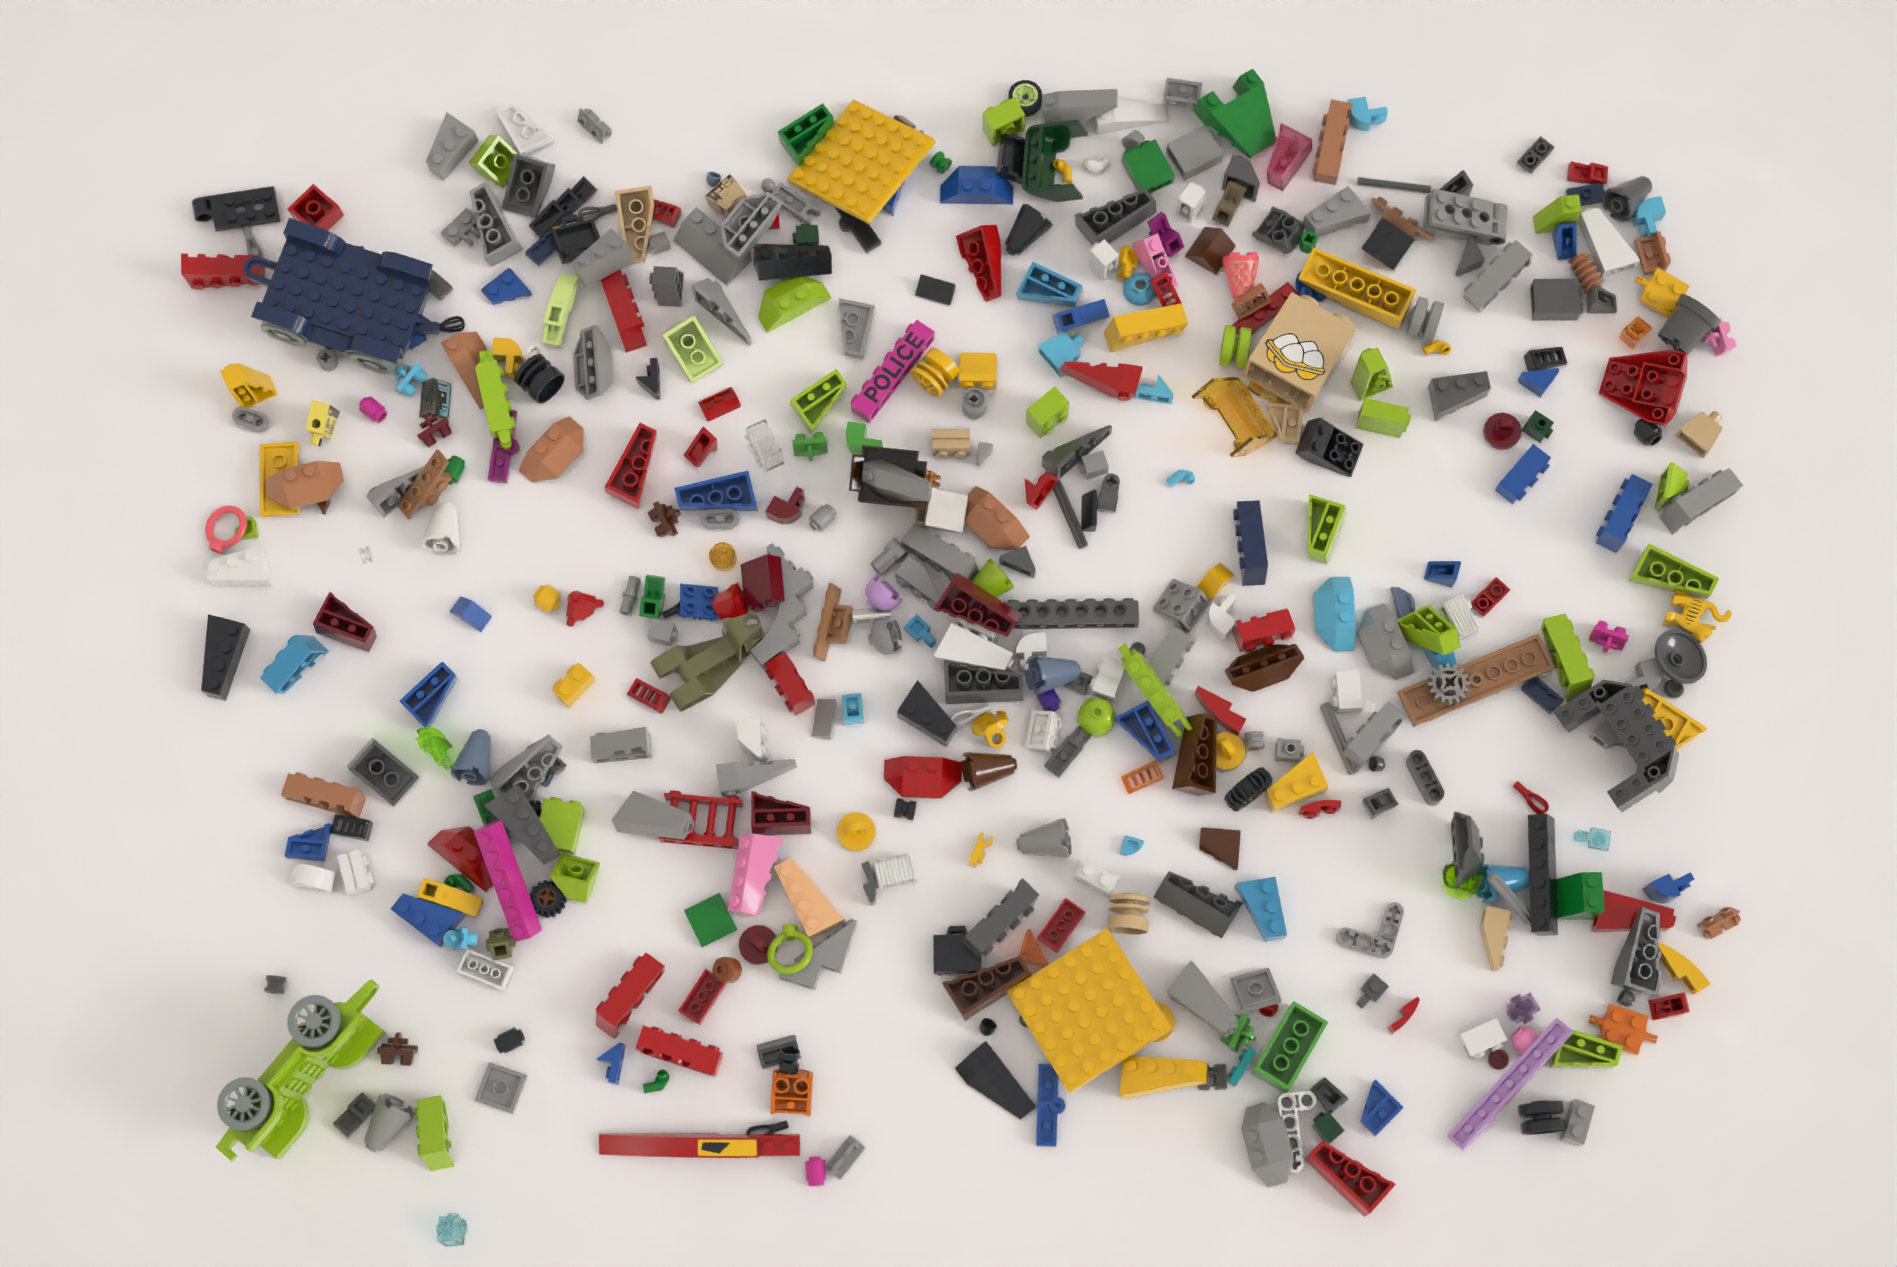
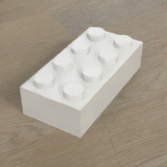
M466 949L457 972L504 991L514 968L497 960L492 961V958Z

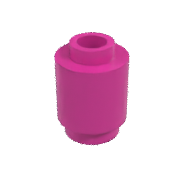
M365 397L360 401L359 411L371 421L380 423L386 418L387 411L385 407L373 397Z
M821 1156L809 1157V1161H805V1176L808 1186L824 1185L826 1169L825 1160H821Z

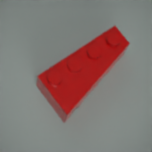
M618 270L603 278L601 283L627 353L647 346L642 331V327H645L642 317H637V313H640L637 303H632V299H635L631 288L627 289L626 287L629 285L626 274L622 275L621 270Z
M643 1025L635 1047L641 1054L716 1077L723 1057V1053L719 1051L720 1048L709 1044L706 1047L700 1045L701 1042L690 1038L688 1041L682 1039V1036L672 1032L667 1034L662 1029L654 1026L650 1028Z

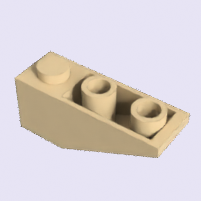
M1487 905L1483 909L1479 928L1491 971L1495 972L1504 963L1502 951L1508 943L1506 931L1511 927L1512 917H1510L1511 911Z

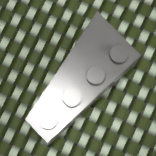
M484 182L470 190L477 228L479 229L480 241L484 251V260L492 267L523 250L487 183Z
M1517 240L1513 243L1509 242L1503 248V254L1500 257L1495 256L1490 262L1491 266L1487 270L1483 269L1477 275V281L1474 284L1469 283L1464 289V299L1479 312L1497 297L1498 290L1502 291L1509 285L1512 276L1514 278L1518 277L1524 265L1528 267L1532 263L1533 254Z
M914 523L901 540L903 546L911 554L924 563L928 560L929 565L937 572L942 570L950 581H952L957 573L972 581L979 572L973 555L968 552H961L958 546L953 543H946L943 537L938 534H931L930 530L926 527L918 526Z

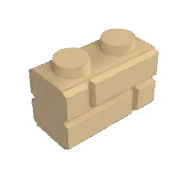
M932 429V455H936L937 458H946L947 455L965 458L966 455H970V429Z

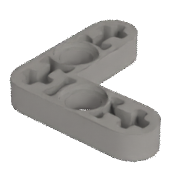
M1396 902L1390 903L1386 907L1377 937L1344 927L1337 932L1336 941L1339 945L1381 959L1388 958L1395 946L1404 909L1401 904ZM1394 907H1396V911L1399 912V914L1395 915L1393 920L1394 922L1386 921V918L1390 920L1392 916V912H1390L1389 909L1392 910ZM1386 925L1394 928L1392 936H1387L1384 933L1383 929ZM1345 932H1347L1348 937L1354 938L1355 935H1358V937L1355 940V945H1352L1353 940L1347 939V941L1344 942L1340 934L1343 935ZM1361 938L1369 940L1370 946L1365 949L1359 945ZM1374 941L1377 942L1375 946L1381 947L1383 944L1386 945V949L1389 952L1381 954V950L1375 948L1374 952L1371 951Z

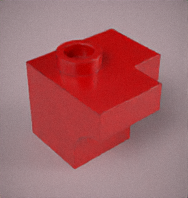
M738 583L732 584L727 590L716 594L711 604L720 620L745 615L749 611L747 608H744L743 591Z

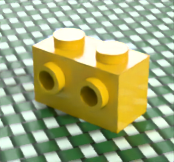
M579 662L576 665H572L567 670V675L563 679H559L552 689L554 695L568 708L596 681L594 676Z

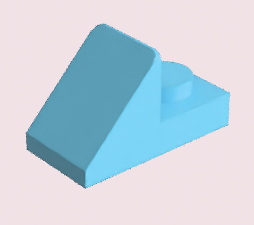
M1158 375L1156 388L1149 384L1138 385L1135 398L1172 405L1174 394L1161 376Z
M861 693L842 695L845 725L863 724L864 715Z

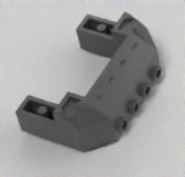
M1603 679L1554 711V714L1568 732H1571L1602 712L1640 769V771L1607 791L1616 807L1623 812L1655 791L1661 793L1674 781L1679 752L1675 746L1678 744L1671 735H1666L1664 730L1667 728L1660 719H1655L1653 714L1656 712L1649 703L1647 705L1642 699L1645 696L1639 688L1635 689L1631 684Z

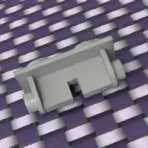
M580 108L577 121L602 144L604 136L609 137L612 134L611 128L603 121L597 123L600 118L591 109L586 108L583 110Z
M849 1135L826 1164L825 1168L841 1180L865 1147Z

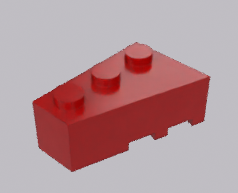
M1287 608L1267 613L1266 616L1260 618L1253 616L1250 618L1251 621L1244 623L1241 622V619L1236 620L1232 633L1239 652L1245 651L1247 653L1254 651L1257 646L1263 645L1266 647L1274 644L1275 640L1281 639L1284 641L1292 638L1296 628Z

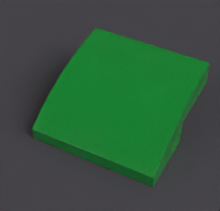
M720 893L684 910L701 947L737 930Z

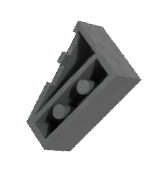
M654 266L653 273H650L649 281L652 284L654 299H657L659 306L681 307L684 272L679 271L676 267Z

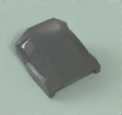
M1272 206L1270 213L1258 229L1253 231L1252 236L1280 250L1283 254L1290 253L1301 240L1305 229L1304 222L1291 216L1288 212Z

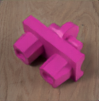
M1599 620L1597 625L1594 626L1589 640L1603 646L1602 651L1605 653L1608 652L1609 648L1622 651L1629 638V635H1626V629L1618 626L1613 631L1607 629V622Z

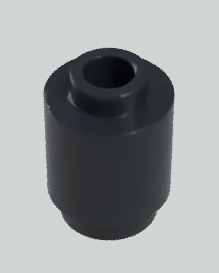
M513 1027L497 1035L494 1043L500 1054L503 1052L508 1053L522 1046L525 1037L521 1029L517 1030L516 1027Z

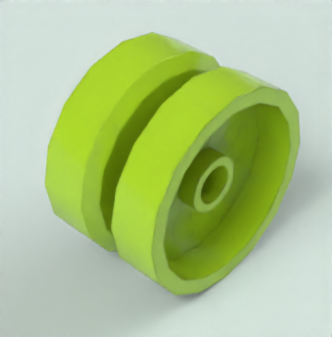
M1225 325L1219 365L1229 366L1232 356L1235 355V367L1245 369L1251 349V328L1241 327L1238 338H1235V326Z

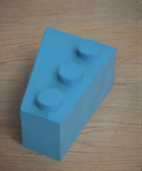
M294 635L288 640L287 646L276 654V659L273 663L264 669L260 679L275 693L285 694L302 678L300 674L308 666L312 668L316 664L314 660L322 653L326 655L329 650L314 636Z
M1276 877L1236 883L1234 888L1239 893L1244 902L1243 904L1252 916L1264 941L1285 939L1287 931Z

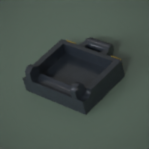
M1006 132L1001 135L996 175L1021 185L1025 150L1024 138L1014 134H1007Z
M577 214L562 217V226L551 229V237L562 264L573 262L600 238L594 220L589 218L581 221Z
M949 926L946 935H933L934 974H938V976H942V974H972L981 969V957L978 959L962 943L967 934L965 926Z

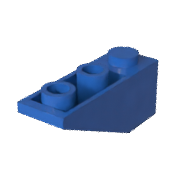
M1105 299L1052 315L1057 333L1110 317Z

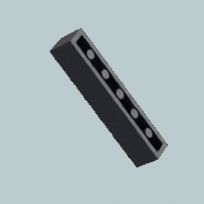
M1549 814L1528 815L1531 933L1537 936L1558 935L1554 817Z

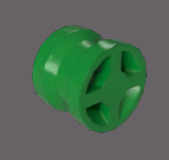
M942 151L937 152L929 162V165L935 167L940 175L945 173L952 164V160L946 158Z

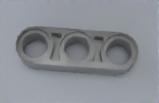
M1413 750L1406 759V766L1425 802L1432 806L1437 805L1444 797V789L1424 752ZM1411 757L1419 758L1420 764H1414ZM1421 774H1426V775H1428L1429 781H1428V782L1423 781V780L1421 779L1420 775H1421ZM1430 791L1437 792L1439 798H1431Z

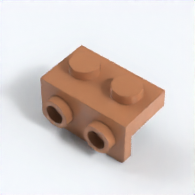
M1656 231L1654 236L1635 239L1634 244L1643 274H1653L1656 268L1666 271L1671 263L1669 253L1666 252V241L1661 232Z

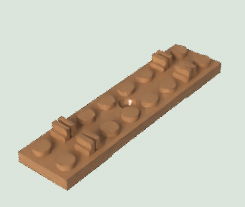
M1536 634L1458 666L1457 670L1463 668L1462 674H1468L1466 681L1470 682V685L1466 687L1469 689L1468 694H1465L1464 700L1459 698L1460 702L1458 704L1452 701V704L1448 706L1447 701H1444L1441 705L1439 698L1434 701L1435 695H1429V691L1432 688L1427 687V684L1431 682L1428 679L1401 689L1397 694L1414 728L1554 670L1555 666L1539 634ZM1478 677L1480 679V682L1475 683L1473 681V678ZM1458 679V685L1460 686V689H1461V683H1460V680ZM1436 680V686H1437V689L1439 690V684L1437 683V680ZM1451 680V682L1446 683L1444 689L1446 687H1449L1453 680Z

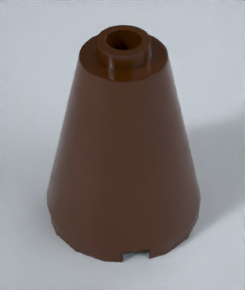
M974 752L962 754L965 757V760L961 761L964 781L969 782L970 787H967L969 791H975L1014 774L1017 769L1016 759L1012 758L1011 755Z

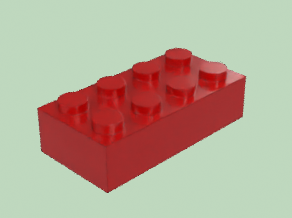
M1065 898L1038 935L1037 940L1055 953H1058L1086 912Z
M705 969L678 1012L701 1025L727 983L717 981L713 973Z

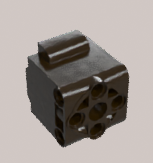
M863 446L862 455L852 454L849 491L858 492V501L861 503L914 508L915 501H887L875 495L862 481L863 463L881 458L926 479L927 462L919 461L920 451Z

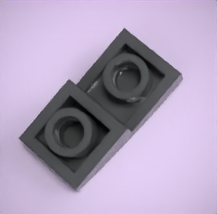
M1540 136L1531 148H1528L1517 161V164L1532 174L1555 147Z

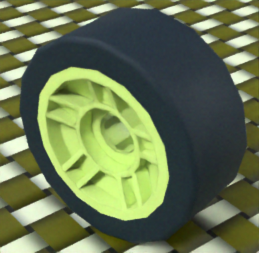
M1021 80L1011 86L1008 99L1016 98L1025 113V117L1032 116L1040 110L1042 106V91L1035 82Z

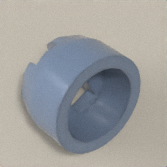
M709 171L706 182L710 187H715L720 183L722 176L719 173Z

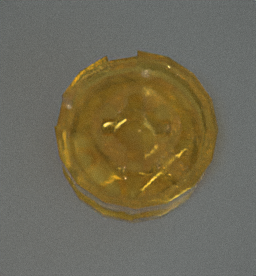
M721 542L715 544L710 549L709 559L715 569L728 571L736 565L737 555L730 544Z

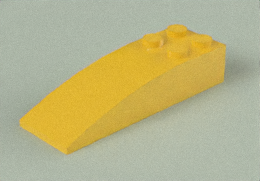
M1314 247L1298 278L1302 283L1345 307L1399 330L1416 294V289Z

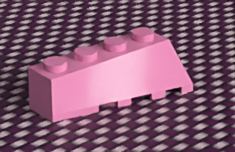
M760 834L740 835L728 912L742 916L759 915L766 894L764 888L771 879L772 874L770 870L773 862H777L779 855L776 852L779 845L783 844L784 838Z

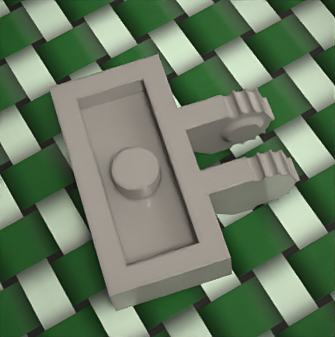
M467 208L440 232L454 247L461 240L470 247L473 246V241L466 236L470 232L480 239V233L475 229L477 226L476 216Z

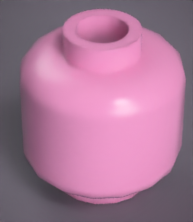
M1521 1026L1512 1034L1511 1045L1523 1055L1539 1035L1528 1026L1523 1028Z

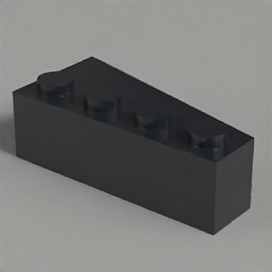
M756 244L753 247V263L759 281L832 274V254L829 246Z

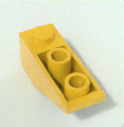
M423 878L417 895L419 899L473 917H478L484 900L481 897Z

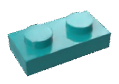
M1251 1046L1248 1050L1243 1049L1238 1057L1241 1062L1238 1067L1233 1066L1228 1074V1077H1230L1229 1084L1234 1087L1237 1085L1255 1056L1256 1049Z

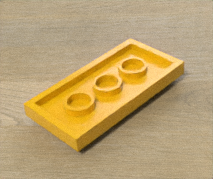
M298 442L260 444L261 517L299 515V508L289 509L270 500L265 480L279 470L299 465Z

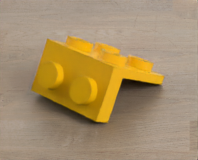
M961 353L959 389L974 387L984 390L996 389L997 355L995 353Z

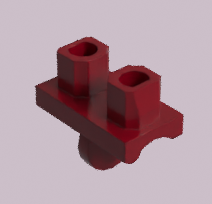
M425 414L423 415L425 421L419 425L422 429L427 426L429 428L417 436L420 441L422 440L428 447H431L437 443L432 435L437 430L443 438L452 434L448 425L449 421L447 418H444L433 425L432 423L438 420L436 415L428 418Z

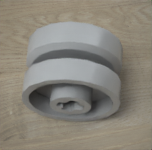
M1418 296L1409 318L1407 335L1416 338L1422 327L1424 328L1422 339L1432 342L1439 325L1444 303L1434 301L1430 310L1427 311L1428 298Z

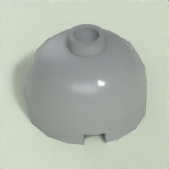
M893 616L884 617L874 622L868 635L870 645H873L879 653L884 655L900 653L902 650V646H899L898 640H902L900 627L897 620H892Z

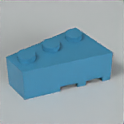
M1032 262L1016 293L1017 300L1075 307L1083 292V286Z

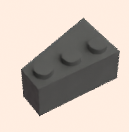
M1487 371L1432 378L1428 385L1435 421L1486 397L1491 389Z

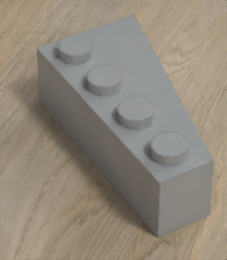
M1730 468L1725 471L1718 470L1712 475L1710 480L1708 477L1698 484V487L1692 486L1684 492L1685 495L1679 494L1671 500L1672 504L1659 518L1672 535L1678 532L1683 525L1687 526L1698 516L1704 515L1744 486Z

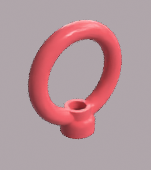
M230 505L223 506L209 516L205 526V535L210 543L208 547L210 550L223 554L225 548L237 544L246 532L247 519L240 508ZM233 513L239 519V528L236 534L225 541L215 538L213 535L215 521L223 514Z

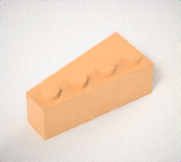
M792 858L774 866L810 940L845 923L840 913Z

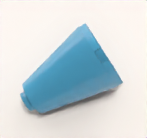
M1483 864L1480 865L1477 875L1473 876L1477 897H1482L1483 901L1481 902L1486 904L1502 898L1487 881V876L1491 872L1497 873L1514 893L1528 887L1530 884L1529 871L1523 867Z

